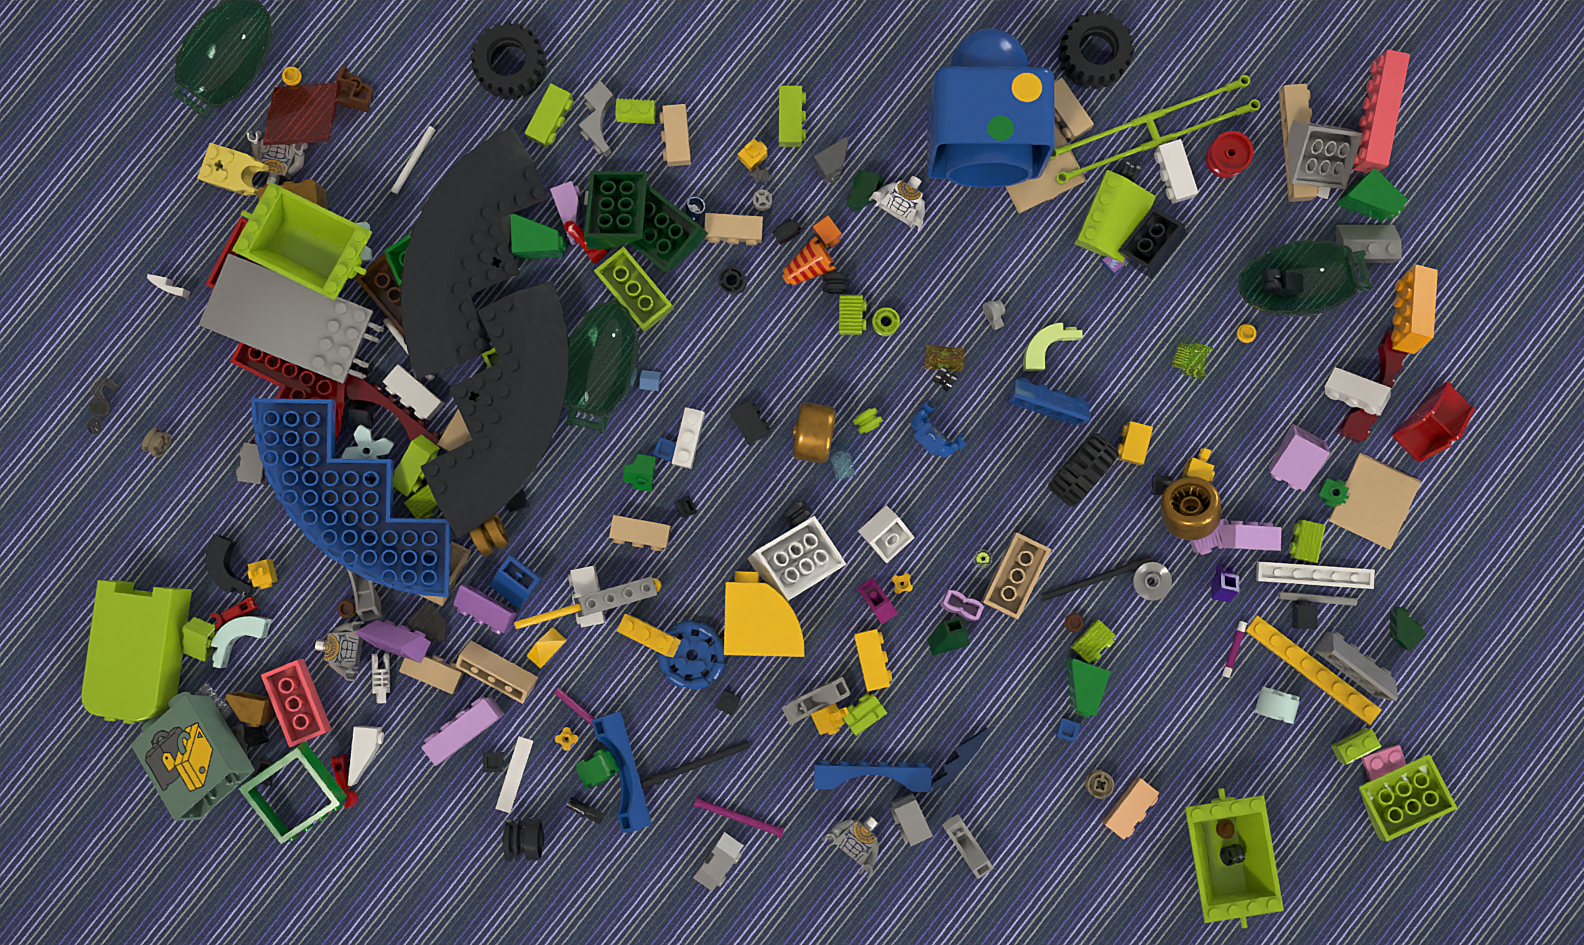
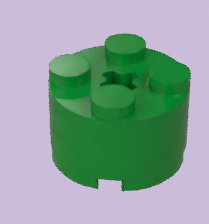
M601 749L593 754L594 758L590 760L584 759L576 764L577 769L575 771L587 791L592 789L591 785H596L597 787L613 778L615 771L616 773L621 772L610 750Z

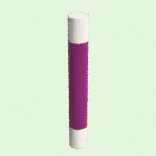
M1239 621L1222 674L1224 677L1230 678L1247 626L1246 622Z

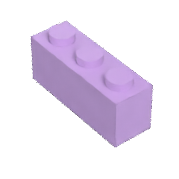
M1231 521L1230 525H1223L1222 548L1281 551V527H1273V523H1261V526H1258V522H1246V525H1243V521Z

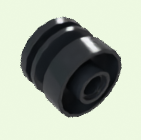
M507 819L502 838L505 860L512 861L514 856L516 861H520L522 852H524L527 861H540L545 842L542 820L528 819L525 828H523L521 819H517L515 825L513 819Z

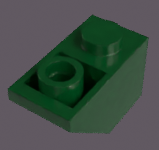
M858 170L857 175L853 179L852 191L847 197V206L853 212H858L876 201L875 199L869 201V198L874 192L883 187L885 180L877 173Z
M1392 606L1390 608V637L1403 650L1411 651L1427 634L1423 631L1424 627L1419 622L1413 621L1409 617L1410 613L1404 607Z
M962 616L943 621L927 639L932 656L970 645Z

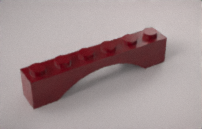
M1394 329L1384 333L1377 348L1380 362L1377 383L1390 388L1395 384L1394 377L1396 373L1400 372L1404 365L1402 362L1404 357L1409 354L1408 352L1392 349L1393 341L1391 336ZM1358 408L1344 416L1336 433L1355 443L1363 442L1369 437L1371 432L1369 429L1372 423L1376 422L1379 415L1369 414L1364 409Z
M362 373L364 375L363 379L351 374L348 375L345 383V395L351 400L376 403L391 411L405 427L410 443L422 434L435 445L438 444L442 437L435 430L430 432L426 428L427 424L420 418L415 420L411 416L412 412L405 406L400 408L396 404L398 401L390 394L385 396L382 393L383 389L376 383L370 384L367 381L368 377L364 373Z

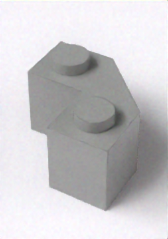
M724 832L693 878L711 891L716 886L721 887L726 879L724 875L732 863L736 864L741 858L742 854L740 851L744 845Z

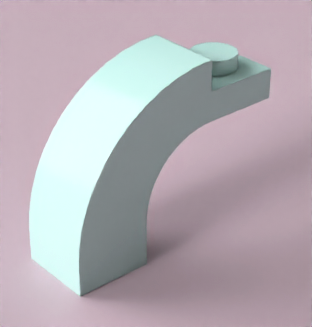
M261 616L240 617L229 621L221 627L210 645L218 648L213 654V667H227L232 647L240 637L249 635L260 639L267 638L272 619Z

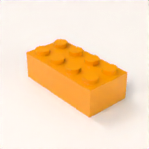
M1414 265L1396 282L1395 315L1392 320L1394 331L1391 336L1393 341L1392 349L1415 354L1434 338L1438 270Z

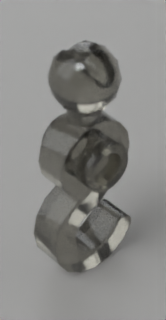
M99 379L93 386V393L97 399L93 400L89 406L90 413L94 417L93 420L87 423V429L92 434H98L102 431L103 424L101 419L107 417L111 412V405L102 393L103 386L108 385L111 391L117 392L119 390L118 385L111 379Z

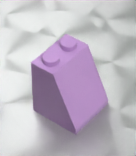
M1292 424L1269 466L1271 476L1276 480L1288 482V485L1295 490L1301 489L1305 491L1330 454L1326 441Z

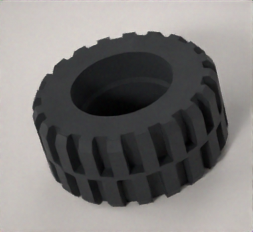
M1091 11L1087 12L1085 16H1078L1075 21L1070 23L1062 37L1058 53L1059 60H1062L1060 66L1062 70H1067L1065 75L1068 79L1074 78L1073 83L1076 85L1082 83L1084 84L1083 88L1087 89L1090 86H1093L1094 89H1100L1102 85L1108 87L1112 82H1117L1130 65L1135 46L1132 45L1134 42L1133 35H1129L1130 28L1128 25L1125 27L1122 25L1124 21L1121 18L1118 20L1113 18L1114 14L1112 13L1104 15V11H1098L1097 14ZM1088 36L1103 38L1112 48V60L1103 65L1088 62L1082 56L1079 49L1081 40Z
M505 22L502 26L500 23H496L492 29L487 27L484 29V35H478V43H474L472 46L474 53H471V61L473 63L471 66L475 76L486 91H490L491 95L495 97L499 95L501 99L508 100V97H511L513 100H517L519 95H523V97L528 96V91L532 90L534 92L537 89L536 84L542 83L544 79L542 74H546L547 69L545 66L547 63L546 56L538 38L532 34L530 29L527 27L523 28L518 23H515L514 26H512L511 22ZM506 47H517L526 54V61L522 69L510 76L496 74L492 68L495 55Z
M1093 433L1058 470L1048 484L1049 490L1068 506L1074 507L1093 489L1119 456L1118 450L1100 434Z

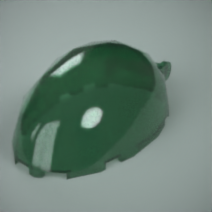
M257 0L223 1L222 4L207 11L187 32L175 63L174 76L178 85L173 90L171 96L173 98L177 97L201 115L200 118L203 120L209 116L214 107H221L238 98L256 80L267 59L272 39L271 17L261 2ZM183 88L205 103L207 107L204 109L182 93Z
M1298 240L1273 247L1258 258L1252 259L1239 275L1237 290L1244 301L1255 310L1277 317H1304L1333 310L1354 296L1356 292L1370 290L1374 288V285L1370 282L1364 250L1352 252L1350 247L1336 244L1334 241ZM1353 259H1357L1362 284L1358 282ZM1268 269H1278L1281 272L1288 270L1303 274L1304 292L1291 298L1275 294H1265L1262 292L1264 281L1262 280L1261 273Z
M616 300L598 303L585 313L584 319L573 330L568 341L570 362L568 364L569 381H567L565 407L569 409L566 423L569 426L577 425L598 430L602 434L606 430L609 416L615 413L629 396L637 377L640 343L636 324L629 309ZM577 412L598 417L600 421L598 423L577 418Z

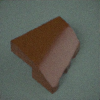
M341 65L336 78L337 84L331 96V103L368 113L372 103L373 88L368 84H364L357 75L353 76L347 71V67Z

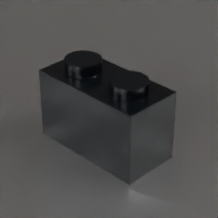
M748 400L729 412L749 446L769 435L767 430L770 428L765 419L761 420L758 413H760V410L755 402L751 404Z

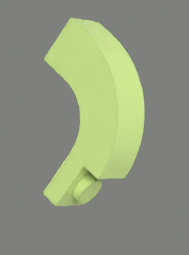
M1057 323L1039 331L1031 339L1025 350L1023 372L1043 371L1045 369V352L1047 347L1055 341L1080 340L1083 338L1082 330H1077V327H1066L1063 330V323Z

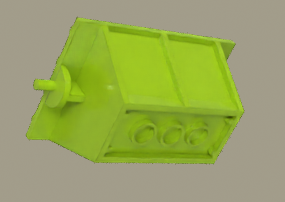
M272 182L268 184L252 214L245 210L241 212V216L249 220L232 251L327 298L336 301L348 278L353 279L357 273L365 275L367 270L361 268L362 258L360 255L372 235V231Z
M1224 788L1218 789L1219 798L1212 799L1211 803L1185 807L1204 923L1240 918L1241 927L1247 928V916L1284 911L1264 795L1235 799V797H1225ZM1223 819H1228L1234 824L1235 832L1230 839H1223L1216 832L1217 823ZM1235 843L1241 845L1245 852V860L1239 864L1235 863L1232 866H1226L1220 858L1221 848Z

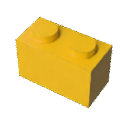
M1132 421L1124 425L1121 431V436H1123L1122 444L1119 443L1117 447L1119 452L1118 460L1143 465L1153 427Z

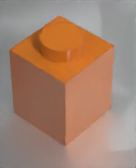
M829 216L813 226V232L825 248L829 246L832 248L840 242L842 233Z

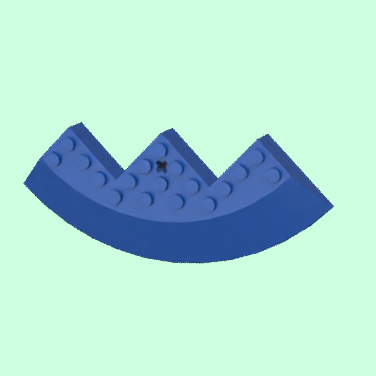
M251 398L254 436L265 475L276 494V498L281 502L290 519L301 529L303 534L328 557L365 579L408 593L423 596L449 597L452 528L447 519L393 518L394 460L335 459L336 401L324 399ZM372 474H374V477L377 478V480L374 481V484H372L371 481H368V478L372 477Z

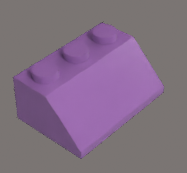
M469 584L460 585L453 604L458 607V612L466 616L467 614L474 616V621L481 625H484V623L491 626L490 630L499 635L501 632H508L518 614L515 610Z
M375 620L356 632L357 636L376 648L418 663L422 662L431 643L425 638L426 635L417 630L412 633L409 628L402 625L399 628L395 627L396 624L385 620V622Z

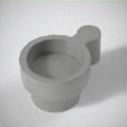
M1000 300L984 303L983 311L988 321L991 322L993 330L1003 327L1004 323L1001 319V315L1005 314L1003 303Z

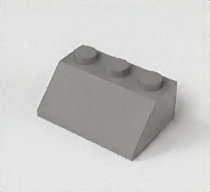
M1336 225L1337 263H1394L1402 259L1401 238L1395 226Z

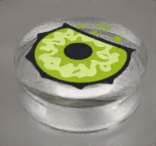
M977 550L973 555V563L978 568H987L992 563V555L988 550Z

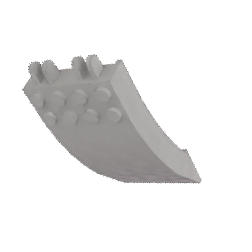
M228 254L199 323L200 326L344 384L349 374L361 379L364 378L361 372L353 371L351 367L353 363H357L364 368L369 366L368 363L356 359L363 338L376 343L379 342L376 336L366 334L368 327L378 332H383L384 330L383 327L371 323L375 313L372 310L337 297L336 301L281 274Z

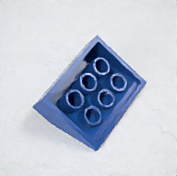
M1019 377V380L1015 379L1013 381L1006 403L1076 426H1081L1090 420L1089 403L1085 402V398L1076 395L1070 397L1066 395L1065 391L1058 389L1055 391L1048 390V386L1040 383L1037 386L1030 384V380Z

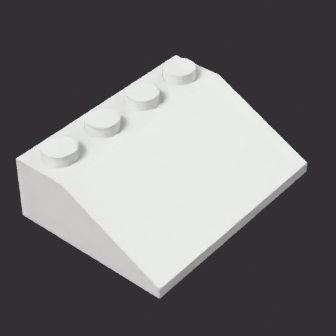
M815 516L756 550L747 558L755 571L759 572L758 575L780 593L786 601H789L846 565Z

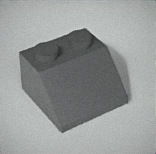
M847 136L814 156L813 166L825 184L829 182L833 184L840 179L848 149L849 139Z

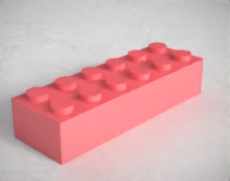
M1387 49L1371 63V79L1368 80L1366 86L1368 95L1363 102L1364 115L1359 121L1360 133H1363L1354 161L1353 170L1368 173L1374 168L1381 171L1389 165L1410 54Z

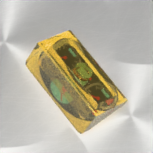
M926 345L925 369L940 370L945 366L948 371H962L964 364L963 348Z

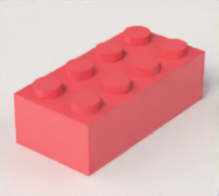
M304 659L293 661L261 675L289 748L332 731Z

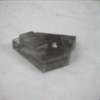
M429 601L408 618L407 628L412 633L415 630L426 635L425 638L429 641L445 642L448 622L438 612L433 603Z

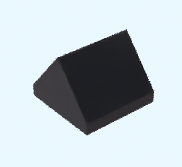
M690 496L674 502L682 520L697 513Z
M265 725L245 729L244 740L249 747L270 742Z

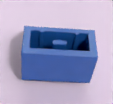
M509 555L489 586L518 609H521L543 578L514 555Z

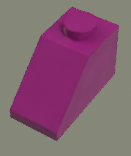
M873 578L857 588L881 624H884L898 614Z

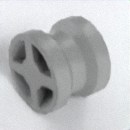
M762 189L755 192L753 196L754 207L759 211H767L772 205L771 194Z

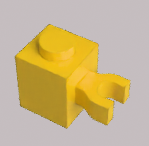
M753 139L738 153V159L752 172L757 165L768 157L767 147L761 141L757 142Z
M1206 448L1200 449L1198 459L1189 458L1182 477H1199L1211 482L1215 475V471H1213L1214 465L1206 463L1211 450Z
M272 559L248 564L249 571L247 573L249 579L252 580L253 587H260L262 590L273 587L272 583L278 582Z
M833 703L813 712L811 716L820 735L825 733L832 735L839 731L838 727L845 724L842 717L848 715L849 712L846 707L838 709L836 703Z

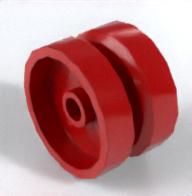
M1227 131L1219 135L1207 148L1205 155L1206 165L1210 172L1217 177L1224 179L1233 178L1239 175L1251 163L1254 155L1253 145L1250 139L1243 133Z

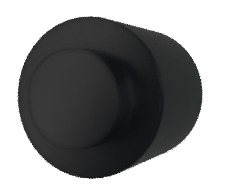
M790 218L775 227L776 230L772 233L781 245L800 235L799 230L802 228L796 219L792 221Z

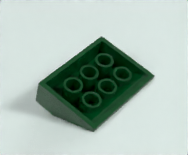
M590 171L584 239L588 249H609L643 239L648 171Z
M647 184L643 239L630 242L629 244L665 273H668L697 249L708 235V232Z

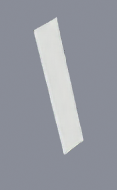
M518 737L495 809L508 813L511 812L533 744L532 740Z

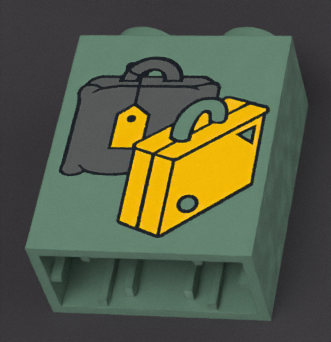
M183 692L169 701L168 706L170 709L161 717H155L147 721L141 727L143 733L130 744L174 821L200 820L255 771L211 696L191 695L190 692Z

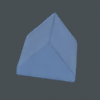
M642 370L640 389L659 391L661 372Z

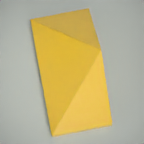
M552 627L536 642L527 654V657L541 669L567 639Z

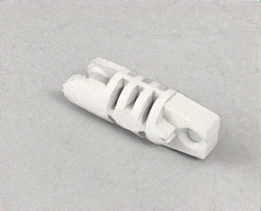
M384 653V668H378L377 654H372V693H376L377 703H386V693H390L389 653Z

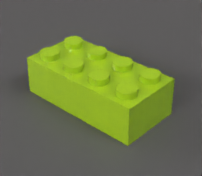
M624 246L594 270L596 275L644 333L674 309L673 305Z

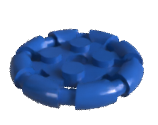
M687 620L675 624L672 630H667L666 633L674 637L679 633L684 637L680 639L681 642L674 657H668L661 653L657 654L660 670L666 674L667 680L682 689L687 687L691 688V690H698L709 686L711 681L717 680L726 665L724 660L727 655H724V640L719 637L714 627L702 621L697 623L693 622V620ZM692 630H698L699 636L692 635ZM709 637L714 642V644L711 646H709L708 643L705 641ZM690 649L697 651L698 657L696 660H689L687 658V652ZM712 654L717 655L716 662L711 661ZM674 663L675 666L679 669L675 673L670 668V666H672ZM707 668L709 674L704 677L701 672ZM686 674H693L692 680H686Z

